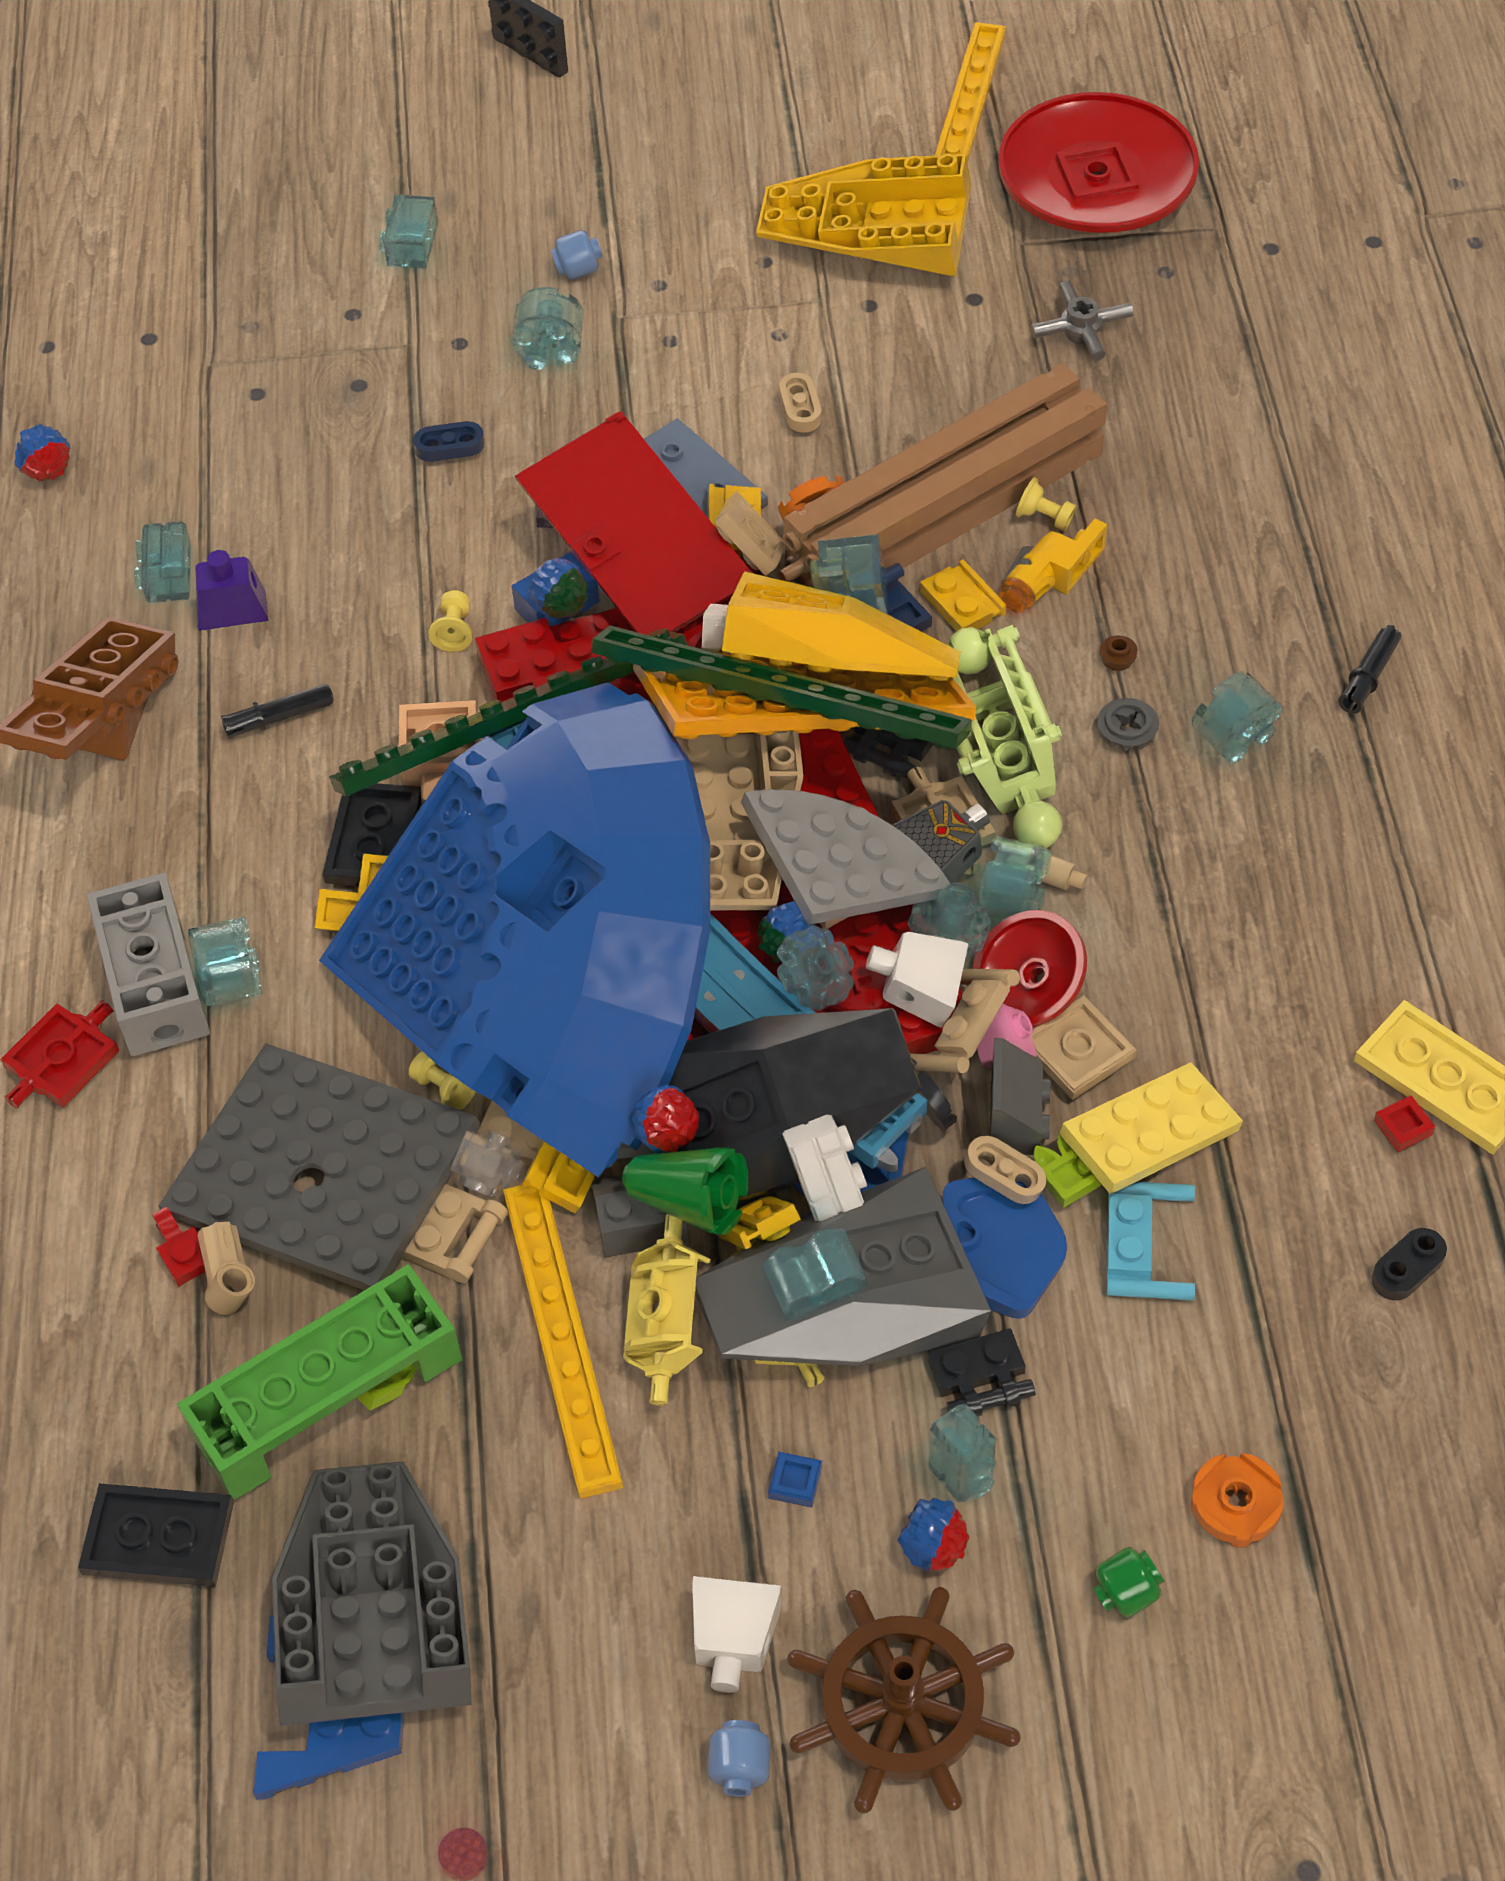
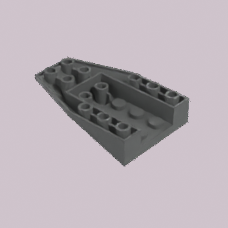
M927 1167L861 1192L864 1200L862 1206L847 1212H839L838 1215L821 1222L815 1221L812 1212L799 1216L801 1220L790 1225L791 1230L785 1236L773 1241L760 1239L753 1243L752 1247L741 1250L697 1276L695 1293L720 1358L859 1367L980 1337L991 1309Z
M404 1461L313 1470L272 1576L276 1691L280 1726L472 1705L470 1661L459 1558Z

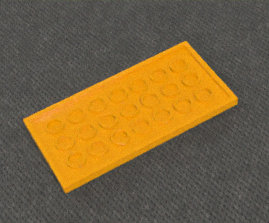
M713 651L714 653H718V654H722V655H726V656H730V655H731V653H724L723 651H719V652ZM754 656L752 660H745L966 717L975 721V704L952 677H949L947 681H937L929 679L925 675H899L831 668L830 672H817L808 669V664L793 662L791 666H778L771 664L769 658ZM633 664L634 672L673 736L683 739H695L699 735L712 734L721 737H733L737 733L750 732L759 735H771L775 731L789 730L797 733H809L813 729L827 728L834 731H846L850 727H860L857 722L845 719H827L821 716L819 712L807 709H789L784 706V703L769 699L755 700L746 693L735 690H717L712 687V684L697 680L683 681L674 674L662 671L648 672L643 670L641 666Z

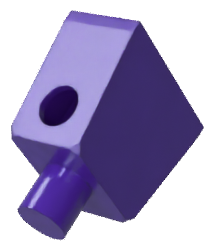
M215 550L208 555L207 562H200L195 566L199 631L269 621L266 591L248 558L244 556L230 558L226 551Z

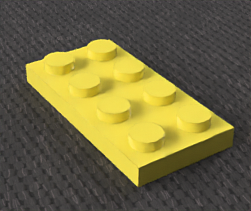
M1403 1000L1355 1054L1354 1061L1406 1097L1412 1095L1421 1107L1494 1155L1505 1142V1066L1406 1000Z
M1190 1062L1064 1122L1059 1134L1111 1195L1238 1132L1243 1120Z

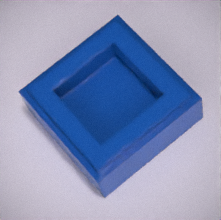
M778 1451L768 1498L812 1508L822 1471V1460Z

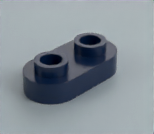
M471 421L424 427L418 430L413 437L417 457L428 462L473 456L478 454L485 445L482 427Z

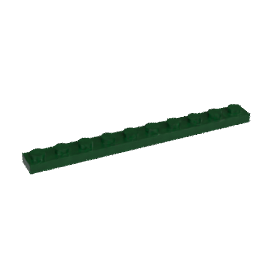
M608 626L592 640V653L605 656L611 662H628L639 665L648 672L662 671L674 674L683 681L697 680L712 684L713 688L721 691L735 690L746 693L755 700L769 699L784 703V706L789 709H807L819 712L821 716L827 719H845L857 722L858 726L862 728H879L891 731L896 736L904 739L918 738L929 741L935 747L942 749H957L971 731L972 719L614 626Z
M668 628L655 630L648 634V636L687 645L684 634L671 632ZM602 657L585 660L580 664L581 669L572 673L568 671L555 673L547 677L548 683L537 688L534 685L522 687L514 691V697L502 703L500 700L487 702L479 707L480 712L469 717L466 715L452 717L444 722L445 727L432 732L428 729L411 735L409 737L410 742L399 747L395 744L388 745L374 752L375 757L364 762L353 760L339 767L340 772L329 776L333 789L344 796L351 795L526 719L528 715L522 711L534 703L607 682L610 683L633 673V664L628 662L615 663L608 661L606 658L602 659Z

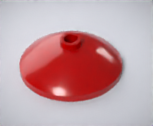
M1029 910L1006 918L988 933L977 950L972 969H1011L1018 971L1020 976L1019 983L1016 986H1010V992L1003 1004L1023 1011L1030 1019L1032 1027L1045 1024L1062 1014L1075 1000L1085 980L1087 953L1081 935L1066 919L1049 911ZM1045 973L1043 979L1036 983L1038 976Z

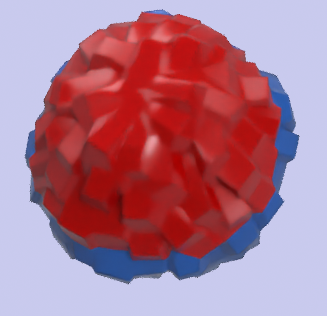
M42 424L21 431V443L17 442L14 462L19 471L41 482L44 479L54 480L56 477L62 476L70 458V443L67 442V439L58 430H54L51 426H43Z
M666 1084L665 1086H655L649 1089V1092L640 1098L632 1111V1123L635 1125L633 1129L634 1135L656 1154L676 1152L679 1148L687 1146L692 1142L699 1127V1112L694 1107V1103L689 1097H686L681 1089L673 1085Z
M932 1498L927 1501L919 1499L908 1517L909 1523L901 1530L897 1541L911 1564L921 1567L923 1571L949 1569L958 1559H963L965 1556L964 1550L970 1538L967 1533L966 1521L963 1520L959 1510L955 1508L954 1502L950 1500L942 1501Z

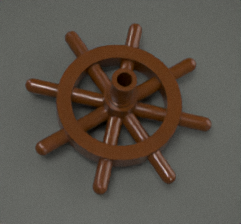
M937 1587L932 1591L922 1618L914 1616H889L876 1620L862 1592L851 1590L846 1595V1603L858 1628L840 1643L831 1656L830 1661L797 1649L792 1650L788 1654L787 1661L792 1668L824 1679L822 1704L825 1722L794 1735L790 1740V1748L793 1752L801 1754L834 1740L840 1751L851 1762L865 1771L854 1801V1806L860 1813H868L872 1810L883 1778L896 1781H911L931 1777L944 1806L951 1811L958 1810L962 1805V1797L948 1768L964 1755L976 1735L1008 1747H1015L1020 1742L1021 1736L1017 1729L982 1716L984 1687L981 1674L1011 1661L1014 1657V1649L1010 1644L1002 1643L973 1656L966 1645L955 1634L940 1625L950 1598L949 1592L943 1587ZM911 1643L912 1647L908 1656H898L894 1659L887 1644ZM930 1650L939 1654L951 1665L925 1678L921 1677ZM870 1651L883 1680L851 1668L862 1656ZM961 1683L964 1694V1708L952 1706L930 1698V1696ZM843 1686L876 1699L848 1712H844L842 1704ZM923 1716L955 1728L943 1741L936 1745ZM885 1717L875 1746L868 1743L855 1731L862 1726ZM903 1725H906L918 1752L907 1754L893 1753Z

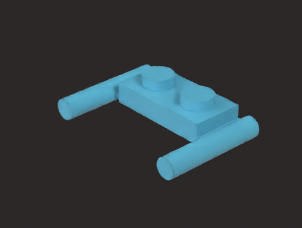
M1135 1182L1111 1195L1108 1192L1107 1295L1194 1301L1195 1283L1151 1281L1152 1199L1194 1202L1195 1185Z

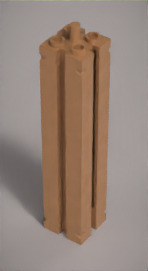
M1063 363L1056 365L1050 369L1049 373L1038 375L804 505L801 511L795 510L784 517L785 534H783V541L786 546L785 568L778 572L780 579L790 582L797 578L802 584L805 583V586L839 594L854 586V582L857 579L873 571L879 573L896 563H899L902 568L910 565L1020 502L1026 487L1034 477L1038 478V484L1044 488L1083 466L1085 461H1092L1102 455L1104 434L1098 428L1105 425L1107 403L1089 387L1082 390L1079 387L1080 379Z

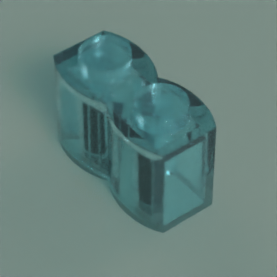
M844 1228L820 1230L805 1245L795 1248L792 1246L779 1248L770 1255L768 1260L762 1263L786 1321L814 1312L827 1303L847 1298L868 1286L865 1273Z

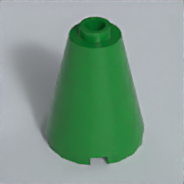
M721 1147L638 1155L633 1158L631 1163L626 1165L622 1180L631 1198L711 1234L726 1235L736 1226L743 1211L736 1210L739 1196L747 1197L748 1169L744 1156L740 1153H735L736 1149Z

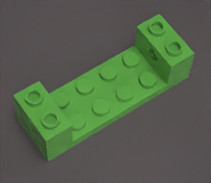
M410 1264L178 1402L177 1406L193 1440L226 1492L235 1501L272 1478L263 1456L270 1450L411 1364L426 1383L462 1361L455 1328Z

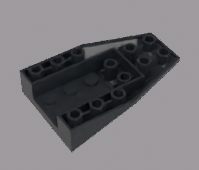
M891 1008L763 1016L687 1040L669 1085L681 1089L686 1097L690 1098L694 1103V1107L699 1112L700 1120L692 1142L681 1149L679 1148L676 1152L728 1147L736 1149L735 1153L742 1154L748 1169L747 1197L739 1196L737 1207L800 1183L783 1137L785 1130L801 1124L806 1125L809 1121L824 1115H831L837 1127L846 1126L854 1146L922 1090L895 1010Z

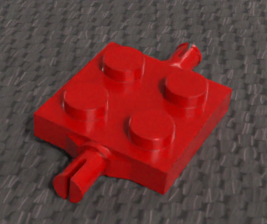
M101 1000L87 1016L71 1013L56 1003L0 1059L4 1068L21 1080L4 1097L11 1106H14L15 1109H18L35 1092L45 1095L64 1108L119 1052L117 1043L103 1034L98 1028L114 1012L113 1008L107 1002L105 1003L104 1000Z

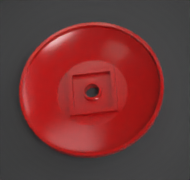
M1083 92L1047 100L1018 117L1011 124L1002 139L998 165L1000 177L1007 192L1022 208L1037 218L1070 230L1112 233L1137 229L1152 224L1180 207L1188 198L1196 183L1199 156L1196 144L1189 131L1179 120L1164 109L1145 100L1123 94ZM1092 172H1098L1100 175H1094Z

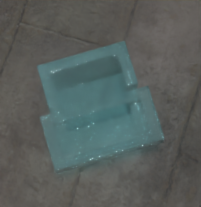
M879 535L818 541L819 560L810 561L814 588L854 597L888 615L886 569Z

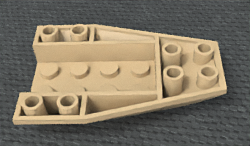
M789 730L775 731L771 735L755 733L737 734L733 737H721L712 734L699 735L695 739H683L674 736L693 765L710 839V910H770V908H775L777 906L782 877L745 812L741 800L744 792L767 789L801 790L803 768L799 733Z

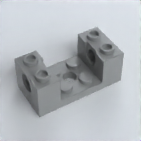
M166 873L88 893L87 898L117 1021L131 1057L210 1035L211 1032L203 1002L193 976L184 940L186 939L179 912ZM149 946L154 947L147 955H134L135 950Z

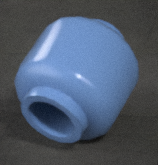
M578 230L557 238L555 241L556 248L551 249L559 275L565 274L570 280L596 272L598 269L597 259L603 257L597 237L590 239L588 233L584 230Z
M745 1720L724 1722L722 1729L716 1730L709 1739L707 1771L710 1780L722 1786L723 1793L734 1797L751 1795L753 1788L760 1787L768 1781L771 1750L770 1738L761 1732L760 1726L754 1722Z

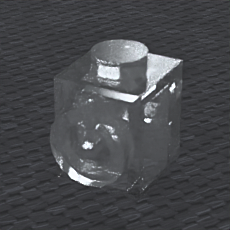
M489 1130L488 1135H484L478 1131H466L450 1170L461 1174L458 1179L459 1184L479 1193L495 1197L498 1190L506 1189L508 1184L513 1185L517 1180L522 1168V1162L518 1160L522 1151L511 1146L512 1138L499 1132Z

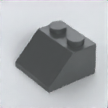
M994 1038L990 1136L999 1139L1023 1155H1034L1035 1146H1041V1139L1049 1140L1050 1114H1042V1103H1050L1051 1080L1043 1078L1042 1061L1003 1038Z
M623 1175L597 1179L591 1183L605 1258L643 1251L656 1245L657 1240L664 1239L666 1213L631 1198L623 1185ZM683 1221L681 1240L683 1243L689 1242L687 1223Z

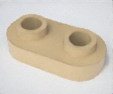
M790 373L784 376L779 383V397L788 426L792 430L802 433L817 429L822 420L821 405L812 378L803 373Z
M980 1136L974 1139L965 1153V1167L974 1178L1016 1203L1029 1204L1039 1198L1046 1185V1174L1038 1163L995 1137ZM983 1159L988 1161L990 1166H986L979 1160ZM1016 1182L1024 1183L1027 1188L1017 1185Z

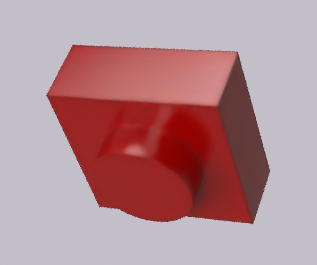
M1412 1095L1377 1111L1374 1122L1397 1152L1432 1136L1435 1130V1125Z

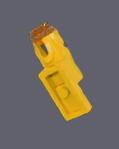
M1094 518L1085 530L1080 529L1074 540L1051 531L1042 537L1035 546L1022 547L1001 586L999 597L1006 604V608L1012 612L1021 613L1024 610L1030 609L1037 599L1051 588L1067 595L1105 549L1107 524Z

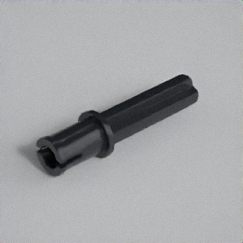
M1387 625L1386 628H1382L1359 667L1350 673L1349 684L1338 700L1339 706L1345 712H1349L1354 702L1356 704L1352 709V714L1360 712L1369 693L1377 689L1379 684L1378 678L1402 637L1401 632L1396 630L1394 625Z
M323 684L261 705L253 702V707L222 715L221 720L228 739H231L234 736L259 728L265 731L266 725L333 703L334 697L330 686Z

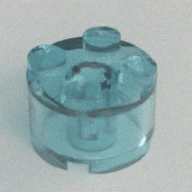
M552 287L535 288L522 295L521 301L515 308L512 345L517 354L525 360L528 367L537 370L545 366H561L574 363L578 359L584 319L582 305L571 294L566 297L558 294V289Z
M1242 671L1231 675L1215 687L1211 692L1215 699L1208 707L1201 703L1192 718V726L1223 758L1227 759L1231 764H1235L1245 756L1249 746L1255 742L1263 745L1275 734L1276 728L1273 726V723L1281 715L1284 708L1248 672L1246 675Z
M995 836L990 851H995L996 857L995 860H990V862L985 864L979 896V905H982L979 914L1006 919L1023 911L1042 910L1045 888H1040L1039 885L1042 883L1044 874H1047L1049 871L1052 851L1045 850L1043 845Z
M245 916L188 929L191 954L194 956L196 964L195 972L202 998L207 1006L219 1005L262 994L257 972L260 971L259 961L255 948H250L248 943L250 933Z

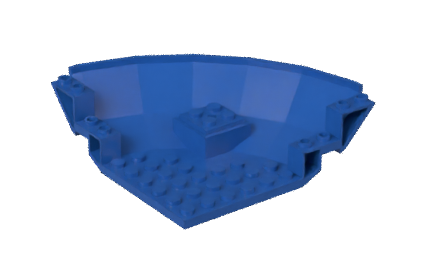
M608 682L530 705L522 711L528 717L507 748H504L487 736L455 758L319 959L323 965L436 1064L470 1089L491 1099L516 1123L597 1177H600L605 1168L615 1163L618 1157V1148L622 1142L635 1150H638L643 1143L634 1135L633 1129L635 1125L632 1123L633 1107H635L644 1094L649 1092V1089L655 1086L669 1085L691 1032L710 935V839L693 765L655 705L637 693L628 695Z

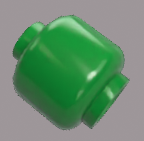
M1126 1547L1096 1567V1576L1100 1583L1093 1587V1590L1107 1612L1116 1608L1122 1616L1129 1618L1160 1598L1161 1589L1159 1585L1165 1581L1145 1550L1138 1553L1136 1549Z

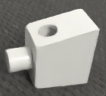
M906 932L901 936L893 952L873 945L868 955L866 969L887 976L883 991V997L886 1001L942 1028L956 1005L968 943Z
M693 1576L696 1664L713 1667L712 1689L723 1693L737 1692L741 1670L759 1672L763 1669L781 1611V1586Z

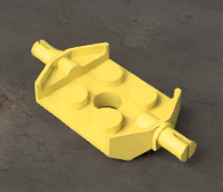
M668 1214L665 1215L664 1239H659L656 1245L638 1252L632 1264L623 1358L628 1363L644 1370L645 1376L652 1378L649 1403L658 1406L668 1405L669 1379L672 1378V1375L679 1373L703 1352V1348L691 1344L697 1262L710 1263L708 1257L683 1245L681 1240L683 1221ZM660 1299L659 1305L653 1313V1304Z

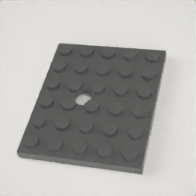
M265 1043L158 1207L161 1210L167 1206L175 1220L199 1229L208 1227L215 1222L229 1221L231 1225L237 1226L240 1244L356 1288L366 1290L392 1274L479 1129L480 1123L478 1117L470 1113ZM308 1168H317L323 1171L324 1180L320 1186L308 1187L303 1192L297 1191L293 1187L294 1179L301 1171Z

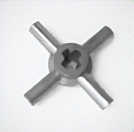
M1064 281L1059 285V290L1067 305V309L1059 319L1031 324L1032 337L1038 338L1065 332L1068 340L1076 344H1086L1093 360L1100 361L1105 357L1106 353L1096 333L1105 322L1132 317V305L1127 303L1099 309L1096 301L1088 297H1078L1072 283Z

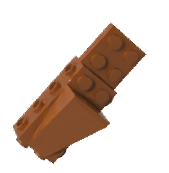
M107 616L33 680L31 697L0 723V743L10 745L17 750H29L45 754L52 759L67 760L77 749L124 761L128 757L148 697L156 692L177 671L179 659L175 654V633Z

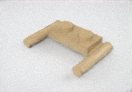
M963 969L960 985L969 986L964 990L960 1003L951 1018L945 1023L943 1032L935 1044L940 1054L910 1053L911 1057L917 1062V1065L914 1066L915 1069L920 1071L966 1073L970 1067L969 1058L975 1053L1010 992V986H1016L1019 983L1020 976L1018 971L1011 969Z

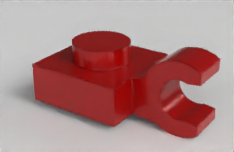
M167 1206L152 1214L153 1219L157 1223L155 1224L166 1241L157 1246L156 1250L177 1286L180 1287L203 1274L205 1267L198 1232L194 1226L182 1232Z

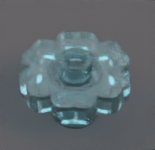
M951 883L939 892L937 899L913 904L908 926L912 933L968 943L966 956L970 957L983 949L988 937L987 933L991 926V920L987 916L986 909L977 905L976 895L970 887L961 883Z
M810 925L802 931H795L784 938L782 945L777 950L778 957L783 962L777 969L779 981L782 982L787 993L795 994L798 997L799 1003L803 1007L820 1011L831 1004L836 1005L847 998L849 991L854 986V981L848 973L853 969L854 962L851 956L848 955L849 952L846 945L842 942H834L833 935L828 929H820L815 925Z

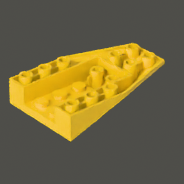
M944 154L866 159L767 186L756 230L757 237L956 277L971 192L966 154Z
M748 572L743 573L728 604L722 651L731 652V657L741 660H752L754 656L769 658L771 664L778 666H791L793 662L808 664V669L817 672H830L831 668L899 675H925L927 678L937 681H947L949 677L957 678L961 653L854 597Z

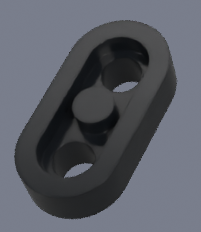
M1417 1228L1404 1236L1375 1265L1372 1274V1284L1377 1293L1389 1300H1403L1409 1297L1442 1266L1447 1253V1245L1443 1237L1436 1231L1428 1228ZM1418 1244H1426L1432 1249L1423 1250ZM1390 1270H1399L1403 1276H1394L1390 1273Z

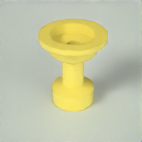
M1034 477L1020 499L1016 510V517L1021 518L1022 515L1030 516L1037 510L1054 518V527L1065 532L1075 515L1077 505L1066 501L1060 506L1044 498L1043 487L1038 484V478Z
M451 590L444 593L441 597L440 611L446 617L435 620L428 631L429 640L440 650L459 652L469 647L473 640L472 629L461 620L468 615L470 609V599L465 593Z
M423 1051L417 1054L410 1064L409 1077L421 1085L433 1082L439 1086V1096L443 1105L462 1110L475 1095L476 1091L470 1089L450 1073L442 1070Z

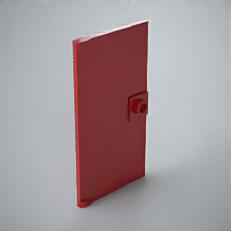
M622 411L616 412L606 418L605 422L515 475L517 482L567 544L573 555L637 633L648 635L655 630L668 628L671 632L680 630L704 615L710 604H722L730 599L744 572L754 574L730 544L720 535L717 528Z

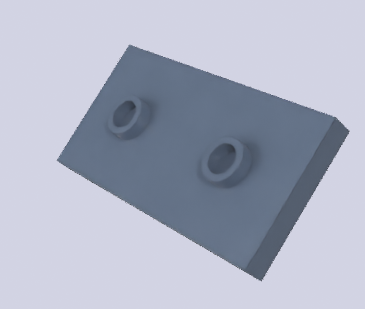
M678 418L644 438L706 516L709 484H715V487L725 488V485L756 487ZM761 491L762 509L768 505V496Z

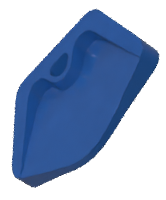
M974 1177L948 1183L943 1191V1204L990 1309L1011 1318L1021 1319L1031 1314L1061 1269L1067 1251L1066 1236L1043 1194L1041 1193L1039 1198L1032 1203L1020 1204L1010 1200ZM1016 1182L1017 1185L1027 1188L1024 1183Z

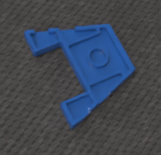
M270 1615L266 1653L269 1662H275L274 1615ZM404 1712L309 1723L307 1750L257 1751L253 1792L256 1800L275 1796L274 1792L295 1785L297 1788L315 1783L316 1778L340 1770L345 1773L401 1754Z

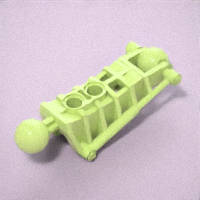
M1010 625L997 630V633L993 635L990 628L983 631L973 627L961 628L952 634L947 643L948 646L961 652L958 672L967 675L979 673L993 659L1001 680L966 693L959 673L957 678H953L976 706L975 721H972L970 734L957 748L960 757L957 766L960 774L964 773V776L974 773L1002 814L1018 809L1013 820V831L1021 844L1037 850L1048 848L1056 843L1062 832V818L1052 804L1041 800L1051 797L1056 793L1052 743L1061 740V730L1059 725L1056 726L1055 723H1051L1034 680L1024 667L1015 643L1019 642L1018 638H1020L1017 628ZM997 647H1006L1009 656L1001 655ZM1012 708L1015 716L1005 712V710ZM985 719L982 729H980L978 720Z

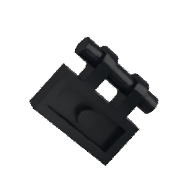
M855 727V733L862 735L859 741L849 736L843 741L848 753L853 754V759L864 764L867 761L882 767L883 772L893 777L900 775L909 779L907 776L908 772L913 768L916 770L915 765L905 761L907 756L922 761L933 746L931 742L918 738L904 739L896 736L891 731L865 729L862 727ZM877 743H880L893 750L888 754L874 747Z
M1011 1328L928 1351L927 1360L941 1397L955 1393L959 1394L960 1399L946 1402L947 1412L951 1420L966 1415L968 1419L982 1416V1411L1001 1405L1011 1408L1020 1405V1400L1036 1396L1035 1387L1031 1379L1016 1383L1012 1379V1377L1025 1374L1026 1366ZM996 1382L998 1387L978 1394L974 1390L976 1387Z

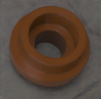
M1115 635L1106 638L1101 643L1100 657L1105 666L1111 670H1125L1137 658V646L1128 637Z

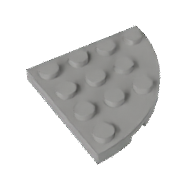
M767 789L744 792L741 804L808 925L948 897L952 889V885L941 869L914 841L864 808L856 807L824 795L803 791Z

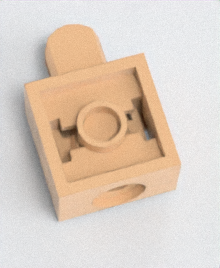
M476 700L399 705L398 747L410 742L409 737L417 732L428 729L434 732L445 727L444 722L458 715L469 717L478 713ZM481 738L401 772L402 785L421 787L422 804H424L450 763L481 741Z

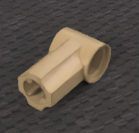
M229 1221L215 1222L208 1227L201 1228L198 1233L208 1281L205 1301L212 1311L221 1315H230L239 1310L252 1291L255 1277L252 1270L245 1265L237 1226L231 1225ZM224 1284L231 1286L235 1292L228 1290Z

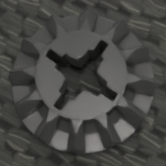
M1121 698L1109 702L1101 709L1098 715L1097 726L1099 727L1100 738H1107L1111 747L1118 744L1123 746L1125 751L1131 746H1137L1142 750L1146 742L1154 741L1159 728V719L1154 709L1147 703L1133 698ZM1135 719L1134 728L1129 727L1126 730H1121V724L1127 725Z

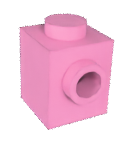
M1002 1004L977 1047L982 1066L992 1069L994 1038H1003L1033 1057H1037L1031 1037L1033 1027L1030 1019L1023 1011Z

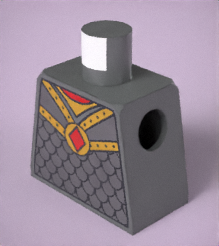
M941 800L894 823L892 826L914 841L935 862L952 885L980 858L982 845L979 830L989 824L990 819L986 811L979 804L973 805L961 814L949 801Z

